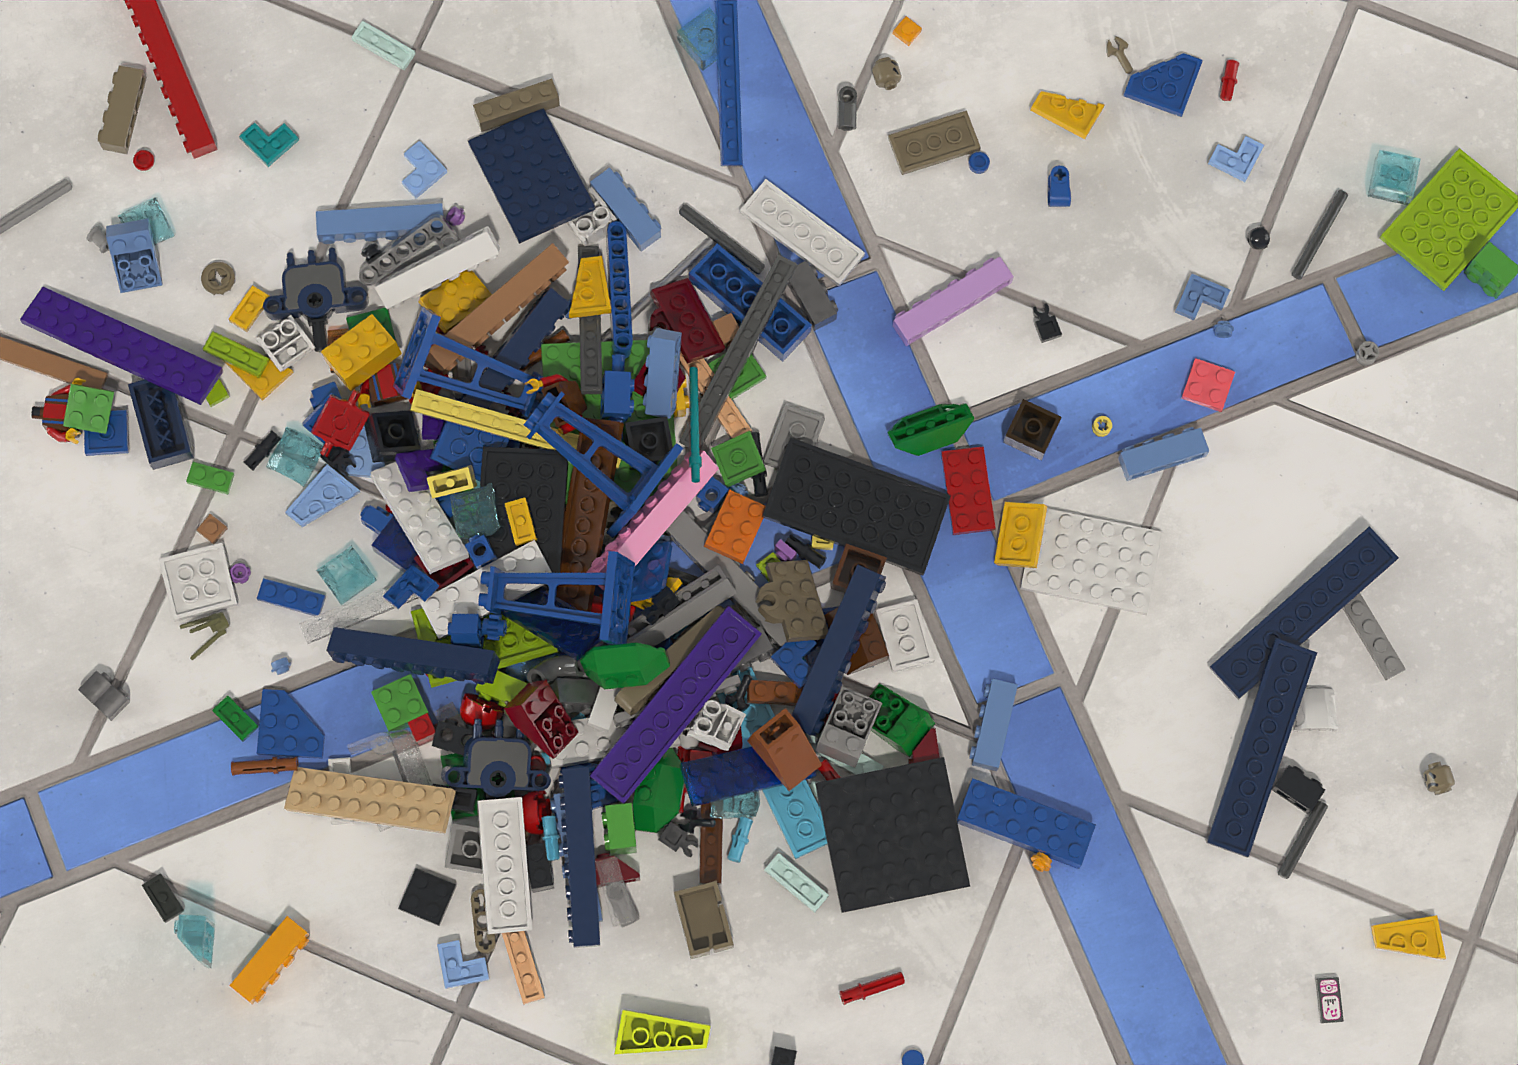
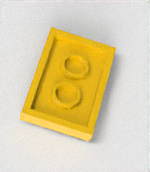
M465 270L456 279L451 281L448 279L438 288L422 296L418 302L422 307L432 310L441 317L438 326L444 333H447L492 294L473 271L468 272Z
M1005 502L994 561L997 566L1037 568L1047 512L1045 504Z

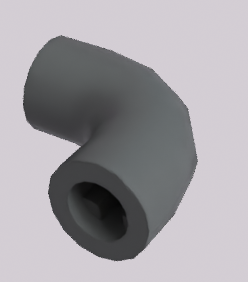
M560 655L546 659L528 672L527 679L529 683L547 680L549 683L562 677H581L585 674L580 662V658L583 655Z

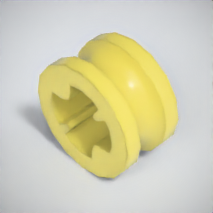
M1106 416L1097 417L1092 425L1093 433L1099 437L1107 436L1112 429V422ZM1098 422H1100V424H1102V422L1106 423L1105 428L1107 430H1104V428L1102 431L1099 430Z

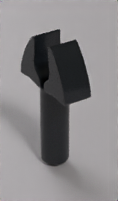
M744 675L736 695H726L725 704L733 707V704L737 702V710L744 712L750 706L744 701V696L752 680L750 675Z
M689 809L683 812L680 817L688 818L690 822L685 825L678 824L685 832L694 834L696 826L714 827L716 821L712 818H697V810Z

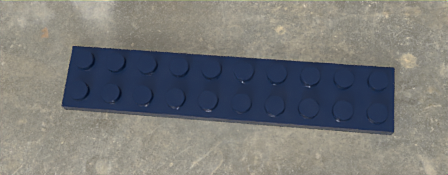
M1369 526L1209 668L1239 700L1261 681L1276 638L1300 646L1396 562L1399 557Z
M1278 638L1275 639L1206 842L1207 844L1246 858L1249 857L1318 652Z

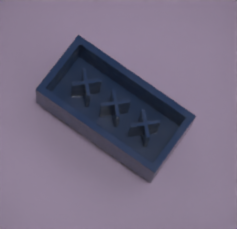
M145 379L128 384L151 468L155 470L194 459L177 394Z

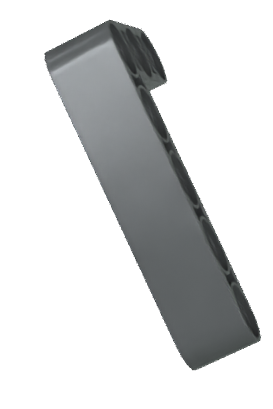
M433 214L362 265L359 270V279L362 284L372 286L433 241H436L440 248L443 249L447 247L443 243L446 238L451 237L455 242L461 239L442 215ZM433 221H440L443 225L440 229L435 230L431 227V223ZM417 233H422L426 238L422 242H417L414 240V236ZM404 245L409 250L406 254H399L397 248ZM389 258L392 263L390 266L384 267L380 264V260ZM366 270H371L375 275L371 279H366L363 273Z

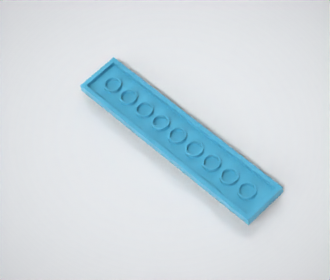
M752 667L744 672L738 670L732 674L733 676L738 675L740 681H742L746 674L750 675L752 680H757ZM737 691L728 695L734 696ZM747 692L744 696L745 703H747ZM725 693L717 694L716 696L720 704H725ZM737 702L733 704V708L735 709L738 708ZM747 703L750 706L743 712L746 716L741 724L742 750L794 858L798 859L827 845L821 811L806 779L788 791L748 743L747 740L775 715L769 704Z

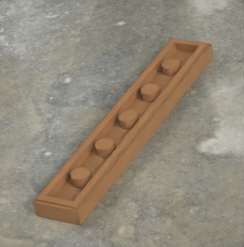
M0 337V360L69 384L75 378H81L86 380L82 384L83 386L103 389L108 374L103 371Z

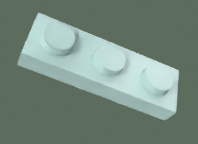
M364 21L360 23L351 37L352 41L404 71L415 56L414 50Z
M779 853L764 869L767 874L814 913L829 897L825 891Z

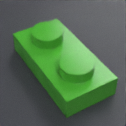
M192 462L186 482L187 484L228 495L234 473Z

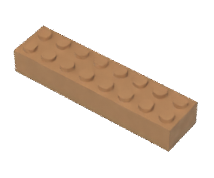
M552 243L444 336L470 348L474 346L476 349L489 338L488 332L492 335L505 324L503 319L508 322L520 311L519 306L523 309L536 297L534 293L538 296L551 284L549 280L554 282L566 272L565 266L569 261ZM434 344L429 350L425 364L433 373H443L445 376L458 364L456 362L457 359L461 362L466 357Z

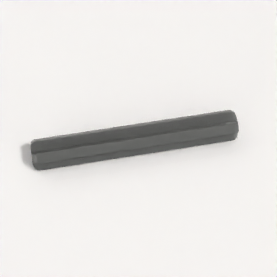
M1318 801L1278 872V875L1282 878L1288 879L1291 876L1328 808V805L1324 802Z

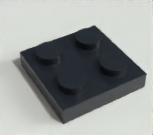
M416 868L398 909L440 926L457 885Z

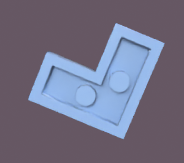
M1245 136L1237 153L1218 144L1208 164L1246 182L1264 145Z
M420 141L404 153V157L416 170L402 181V185L417 199L447 173V169Z
M459 940L437 944L445 989L489 980L485 957L463 962Z

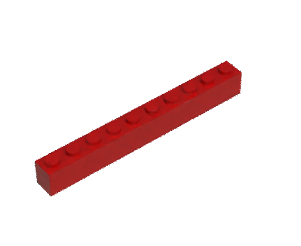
M124 0L128 10L132 9L134 12L131 18L135 28L140 27L142 31L138 34L142 45L147 44L149 51H146L149 62H154L156 65V69H153L156 79L163 82L164 86L160 88L165 99H170L171 105H168L172 117L177 116L179 122L175 125L179 135L184 134L186 138L183 145L187 154L192 153L193 158L196 159L216 151L217 147L156 0Z

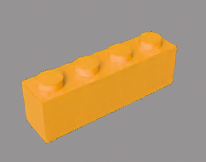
M286 916L229 986L252 1005L255 1001L257 1003L260 1002L266 994L264 990L268 985L275 984L281 976L279 972L284 966L287 968L294 961L295 957L293 955L298 949L302 950L308 944L309 939L307 938L310 936L309 933Z

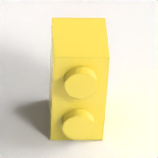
M472 465L427 477L432 499L477 486Z

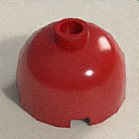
M465 693L460 706L462 720L468 725L473 726L475 719L479 718L482 720V730L493 729L496 726V720L501 719L504 714L503 708L491 700L487 702L477 699L478 695Z
M544 790L531 791L522 796L524 831L528 833L544 834L542 817L552 816L550 799H545L543 794L547 793Z

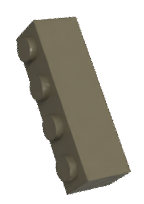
M119 65L118 71L114 72L112 79L114 84L113 90L109 91L107 99L109 103L108 110H105L103 113V130L100 129L98 133V142L103 150L123 154L128 153L147 78L144 70Z
M549 79L474 104L473 108L480 130L484 132L507 124L531 112L543 108L546 111L558 107L560 103L553 80Z

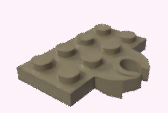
M808 561L768 563L765 568L770 583H766L761 587L756 597V603L768 600L772 603V606L760 605L758 608L759 613L766 619V622L772 624L782 623L787 642L825 639L828 628Z

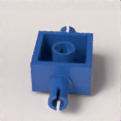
M614 354L612 355V371H605L602 378L600 419L625 424L627 419L631 418V414L634 411V400H630L632 392H634V379H631V372H625V355Z

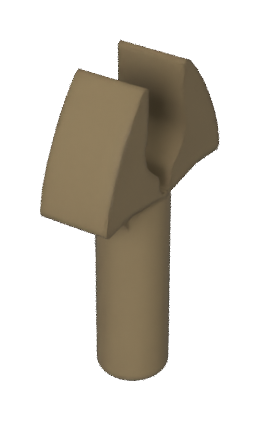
M1115 36L1114 40L1119 48L1118 50L1114 48L1110 40H1108L1106 47L1107 57L1111 55L1116 56L1124 71L1129 74L1133 71V68L1124 54V49H1127L1129 44Z

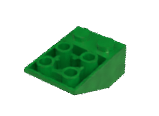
M879 683L869 696L874 700L882 702L871 731L890 746L910 758L916 747L930 729L934 727L935 722L928 712Z

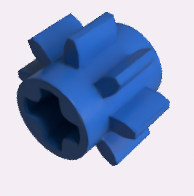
M489 614V618H484L482 634L488 635L487 640H500V636L506 635L507 621L501 620L502 615Z

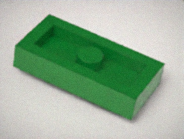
M226 696L212 710L242 742L258 728V725L229 696Z

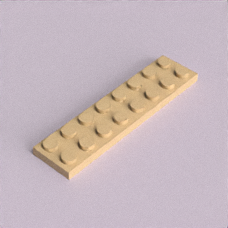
M297 767L298 771L293 772L284 809L287 811L446 833L456 793L454 789Z

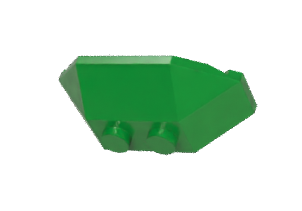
M966 403L960 405L939 404L901 418L887 434L896 449L920 456L958 442L974 421V416Z
M637 642L593 647L580 658L586 676L604 690L647 685L670 667V661L664 648H655Z
M669 748L635 790L633 815L634 829L636 831L658 833L662 827L679 814L687 769L673 748Z

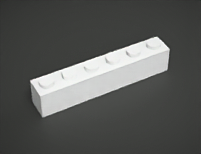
M487 226L381 279L375 284L374 288L386 309L390 307L395 309L403 305L404 300L410 297L411 299L418 298L423 294L422 291L428 288L430 290L436 289L441 285V282L447 279L449 281L454 280L460 276L461 272L465 270L468 272L479 266V263L485 260L486 262L494 260L498 257L497 254H499L500 247Z

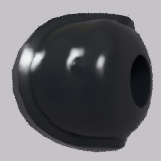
M1264 226L1256 227L1249 231L1247 241L1253 249L1261 250L1268 247L1270 236Z

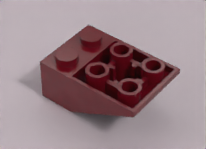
M547 680L528 683L504 708L514 726L552 759H555L579 733Z

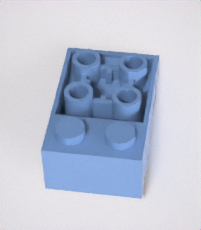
M149 219L106 226V239L120 293L162 286Z

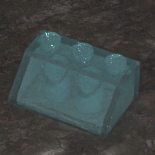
M179 914V920H175L174 933L177 934L178 939L202 965L212 969L215 924L207 916Z

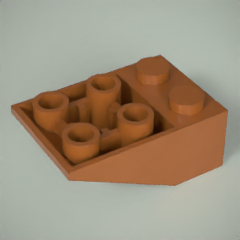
M786 708L755 731L747 740L788 791L792 790L822 766L802 728Z

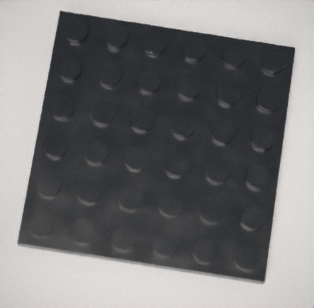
M944 757L815 783L841 913L970 887Z

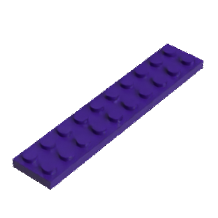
M45 287L41 288L20 318L21 323L199 405H202L223 373L222 367Z
M727 606L591 772L590 777L624 804L762 633L730 606Z

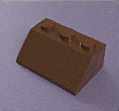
M839 607L824 615L829 629ZM870 613L867 620L869 622L867 630L860 636L859 648L850 659L851 666L846 673L847 675L888 661L889 653L873 613Z

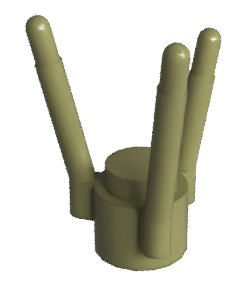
M223 612L214 613L208 617L180 625V629L201 624L190 629V633L210 627L213 633L218 632L190 657L191 660H194L220 636L227 633L225 629L230 626Z

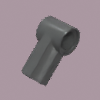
M845 86L841 88L838 96V129L851 131L856 129L857 91L853 87ZM850 95L853 100L847 102L842 97Z

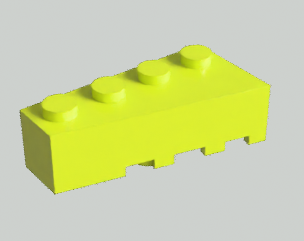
M623 1009L614 1055L707 1048L711 1025Z

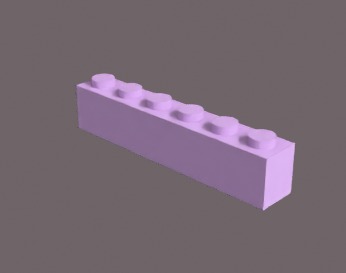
M1001 257L988 259L983 263V267L978 270L976 268L970 270L965 274L966 277L961 280H953L948 284V288L943 291L939 289L933 292L928 300H920L912 306L913 309L898 313L894 317L893 328L905 346L910 345L1010 285L1014 276Z

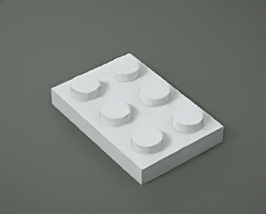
M917 599L876 609L875 612L883 641L889 653L888 659L892 673L935 661Z

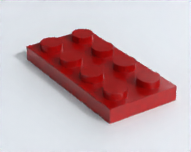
M984 446L941 451L946 492L948 495H951L948 506L953 535L994 531L996 527Z

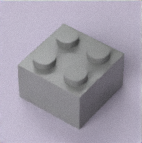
M452 824L445 861L446 868L483 874L479 828Z

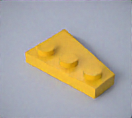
M1041 91L1030 111L1086 139L1105 104L1086 103V100L1079 99V101L1067 99L1062 95Z

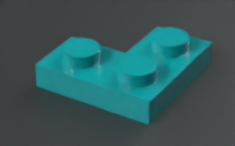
M253 123L239 136L243 143L267 167L271 166L299 141V138L285 123L269 137L256 123Z

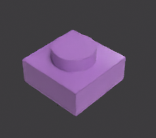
M781 539L775 545V555L781 561H794L796 559L797 552Z

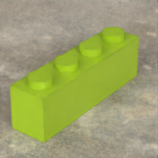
M497 670L493 684H477L475 690L479 694L478 697L487 702H490V700L496 701L498 706L504 709L506 707L504 702L506 700L510 702L528 683Z

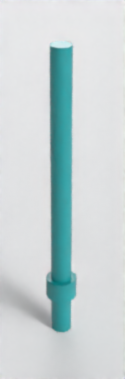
M691 367L689 369L691 432L689 467L691 468V481L698 483L700 482V468L702 467V457L699 453L698 368Z

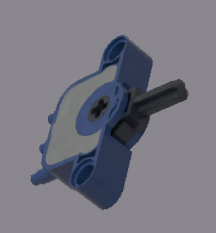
M333 247L329 248V261L316 263L314 251L309 250L307 256L308 264L295 265L293 253L288 252L286 259L287 268L282 274L283 295L270 296L263 302L266 316L271 320H285L290 315L293 318H300L302 315L308 321L309 327L312 326L315 352H321L327 347L325 325L328 324V319L332 316L333 312L338 314L362 311L367 308L369 303L366 291L362 287L346 288L345 276L342 267L337 262V254ZM358 295L364 297L360 302L353 301L354 297ZM315 301H319L318 306H314ZM272 305L279 306L278 310L274 312L269 311V308Z
M476 718L473 725V737L469 738L465 743L463 765H448L441 772V779L447 785L452 787L480 788L484 791L483 799L485 800L505 799L511 790L542 791L547 789L551 783L548 773L540 769L530 768L531 747L524 741L525 735L517 729L516 737H503L504 726L503 720L500 719L496 720L494 736H481L482 720ZM456 770L457 778L450 782L448 774ZM497 774L500 776V779H496L495 782L492 780V777ZM542 774L543 782L540 785H536L535 777Z

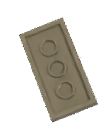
M967 110L888 135L902 175L971 154L981 149Z

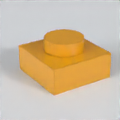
M905 16L893 30V35L909 46L920 34L922 28Z

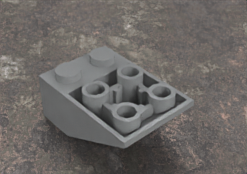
M842 686L815 751L855 768L882 702Z

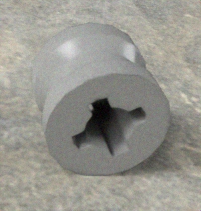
M1363 342L1355 354L1357 362L1363 366L1373 364L1379 356V348L1374 342Z

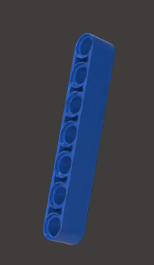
M615 221L609 224L606 236L608 286L611 305V341L613 355L622 354L625 355L626 359L631 354L633 342L627 232L623 223ZM623 344L627 347H620L618 345Z

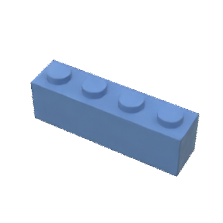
M608 168L590 181V187L603 199L607 207L617 218V221L625 225L627 235L642 252L661 238L662 228L656 219L652 220L649 217V211L646 206L636 201V195L633 190L623 185V179L620 174Z
M657 328L648 337L647 347L650 348V354H648L646 359V367L649 368L644 381V386L647 387V393H645L643 398V405L646 406L645 414L670 419L676 410L681 332Z
M1190 427L1178 435H1174V433L1167 434L1162 437V440L1156 442L1152 439L1142 443V446L1136 448L1134 446L1122 449L1118 459L1126 481L1206 457L1209 453V448L1202 429Z
M992 679L991 684H986L984 696L987 697L986 705H981L979 713L982 722L981 726H976L974 738L978 740L976 747L972 746L969 759H973L972 766L996 772L999 769L1018 687L1017 684Z

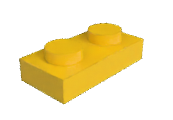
M252 285L230 316L229 321L245 332H248L263 311V302L270 296Z
M521 498L505 503L515 545L518 546L533 540L536 541L537 537L527 499Z

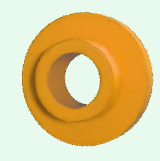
M1037 852L1036 855L1031 857L1032 866L1040 872L1050 870L1052 860L1046 854Z

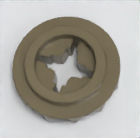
M214 262L203 270L201 282L206 291L213 295H223L225 292L231 291V287L235 284V274L233 269L226 263ZM216 272H218L220 277H224L221 279L220 286L216 281H213L216 279Z

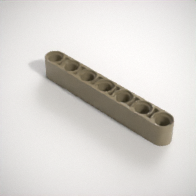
M721 605L716 606L666 650L670 661L669 668L647 685L622 688L614 701L631 716L642 709L720 616L724 608Z

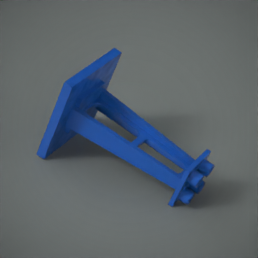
M422 307L393 387L401 396L411 399L417 381L518 408V411L526 417H529V414L534 412L540 404L535 398L537 393L543 394L541 391L542 387H539L532 394H527L526 392L533 389L531 384H526L521 395L513 397L480 387L479 380L486 367L523 383L530 379L540 381V378H543L542 375L535 371L532 372V375L527 374L435 332L441 317L432 310ZM436 344L475 361L477 368L472 381L466 383L425 371L423 366L431 345Z
M548 392L524 423V426L531 430L527 438L531 439L537 432L623 509L606 532L614 538L638 512L684 448L676 443L656 465L559 403L564 396L563 392H560L557 398ZM554 418H561L592 439L593 444L585 454H580L551 429L550 424ZM598 447H604L641 473V478L631 492H625L591 463L590 458Z
M608 551L606 573H505L496 567L490 566V572L482 571L481 584L488 587V594L480 593L478 604L496 615H501V610L599 625L601 626L599 640L609 645L626 644L635 562L619 552ZM507 584H547L549 586L548 602L546 605H537L506 600L504 598L505 586ZM559 585H605L602 614L556 607L557 587Z

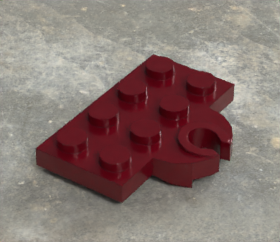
M689 278L651 290L650 295L657 309L654 310L649 319L648 331H653L655 327H661L665 330L681 332L680 351L687 364L724 352L726 347L713 326Z

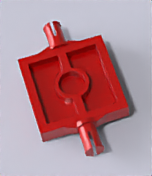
M353 389L348 400L340 399L330 394L311 430L312 434L325 441L320 454L328 457L333 446L342 447L348 451L352 449L370 415L368 411L356 405L361 392Z

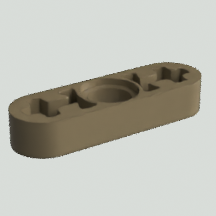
M479 889L471 895L475 945L480 953L490 954L496 947L495 934H487L488 941H492V944L488 945V949L485 950L483 946L479 945L483 942V935H478V931L487 932V927L481 928L477 925L478 918L486 916V911L475 912V910H480V905L478 902H475V899H478L480 894L484 897V890Z

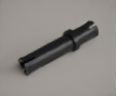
M751 432L762 458L760 433ZM767 471L750 477L753 479L755 497L768 495L765 479Z

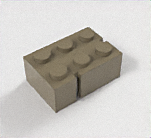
M717 881L674 892L690 959L709 955L711 949H713L714 953L734 947L723 904L719 905V907L717 905L722 903Z

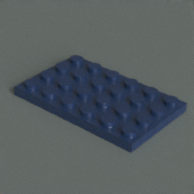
M544 108L468 140V145L519 244L596 210Z

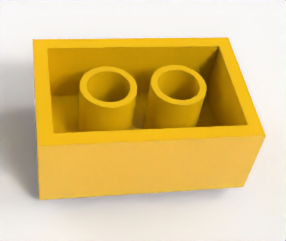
M373 314L321 351L327 364L350 391L402 354L396 341Z

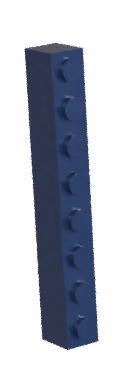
M546 288L492 358L516 369L525 368L530 361L528 357L531 353H536L541 348V344H543L541 342L546 335L549 336L555 330L556 326L554 324L558 319L562 320L566 316L570 303L554 289ZM486 367L479 380V386L504 394L502 390L506 385L510 386L515 379ZM464 393L459 398L464 403L491 410L489 407L493 403V401Z
M857 565L792 713L793 718L798 722L804 733L817 737L822 732L825 726V716L833 708L834 702L832 700L842 687L841 680L843 675L850 669V659L859 648L860 636L868 628L869 622L867 620L870 613L872 614L877 607V597L885 589L886 576Z
M337 627L333 628L326 649L332 660L337 663L352 662L357 666L372 665L377 669H384L385 667L397 672H404L405 670L417 675L431 674L437 678L451 677L457 681L471 680L481 685L485 683L493 684L500 663L499 657L492 650Z
M589 767L562 769L563 775H559V788H564V797H560V808L565 810L566 819H561L562 832L567 834V841H563V854H568V863H564L565 876H569L570 885H565L566 899H571V907L567 908V920L572 921V930H568L569 943H573L574 948L600 946Z

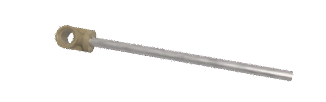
M709 237L656 288L673 283L715 242ZM650 293L631 310L632 321L653 302ZM611 330L601 338V342L611 341Z

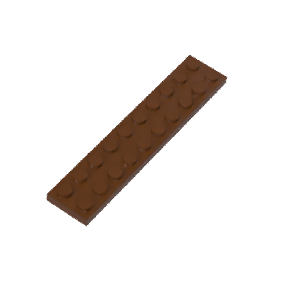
M584 418L621 442L624 423ZM579 432L576 450L580 454H585L593 444V441L582 432ZM598 447L590 461L614 482L618 457L604 447ZM573 466L565 511L561 573H587L591 568L592 562L601 556L611 500L575 466ZM559 585L556 589V607L591 612L595 585ZM548 617L552 631L587 636L589 624Z

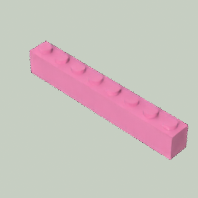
M699 450L702 457L700 482L693 483L691 481V468L689 467L691 451H689L684 456L681 464L671 471L669 478L658 486L656 493L645 501L643 508L631 518L630 523L619 531L617 538L605 547L604 553L592 562L591 568L587 573H606L608 551L619 552L635 562V566L719 469L704 450ZM598 585L602 590H605V585Z

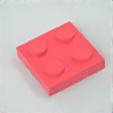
M1195 358L1181 399L1222 412L1235 371Z

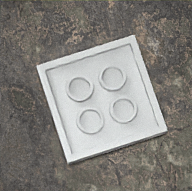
M223 543L159 559L174 622L238 605Z

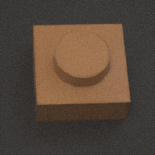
M209 514L196 531L214 545L228 528L213 515Z

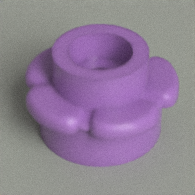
M454 206L449 210L446 220L451 226L460 225L464 221L463 208L459 209Z
M244 563L235 564L230 569L231 579L234 583H246L251 575L250 568L246 567Z

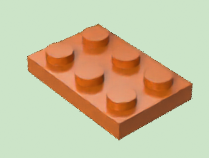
M729 490L704 547L743 564L762 523V515L766 506Z

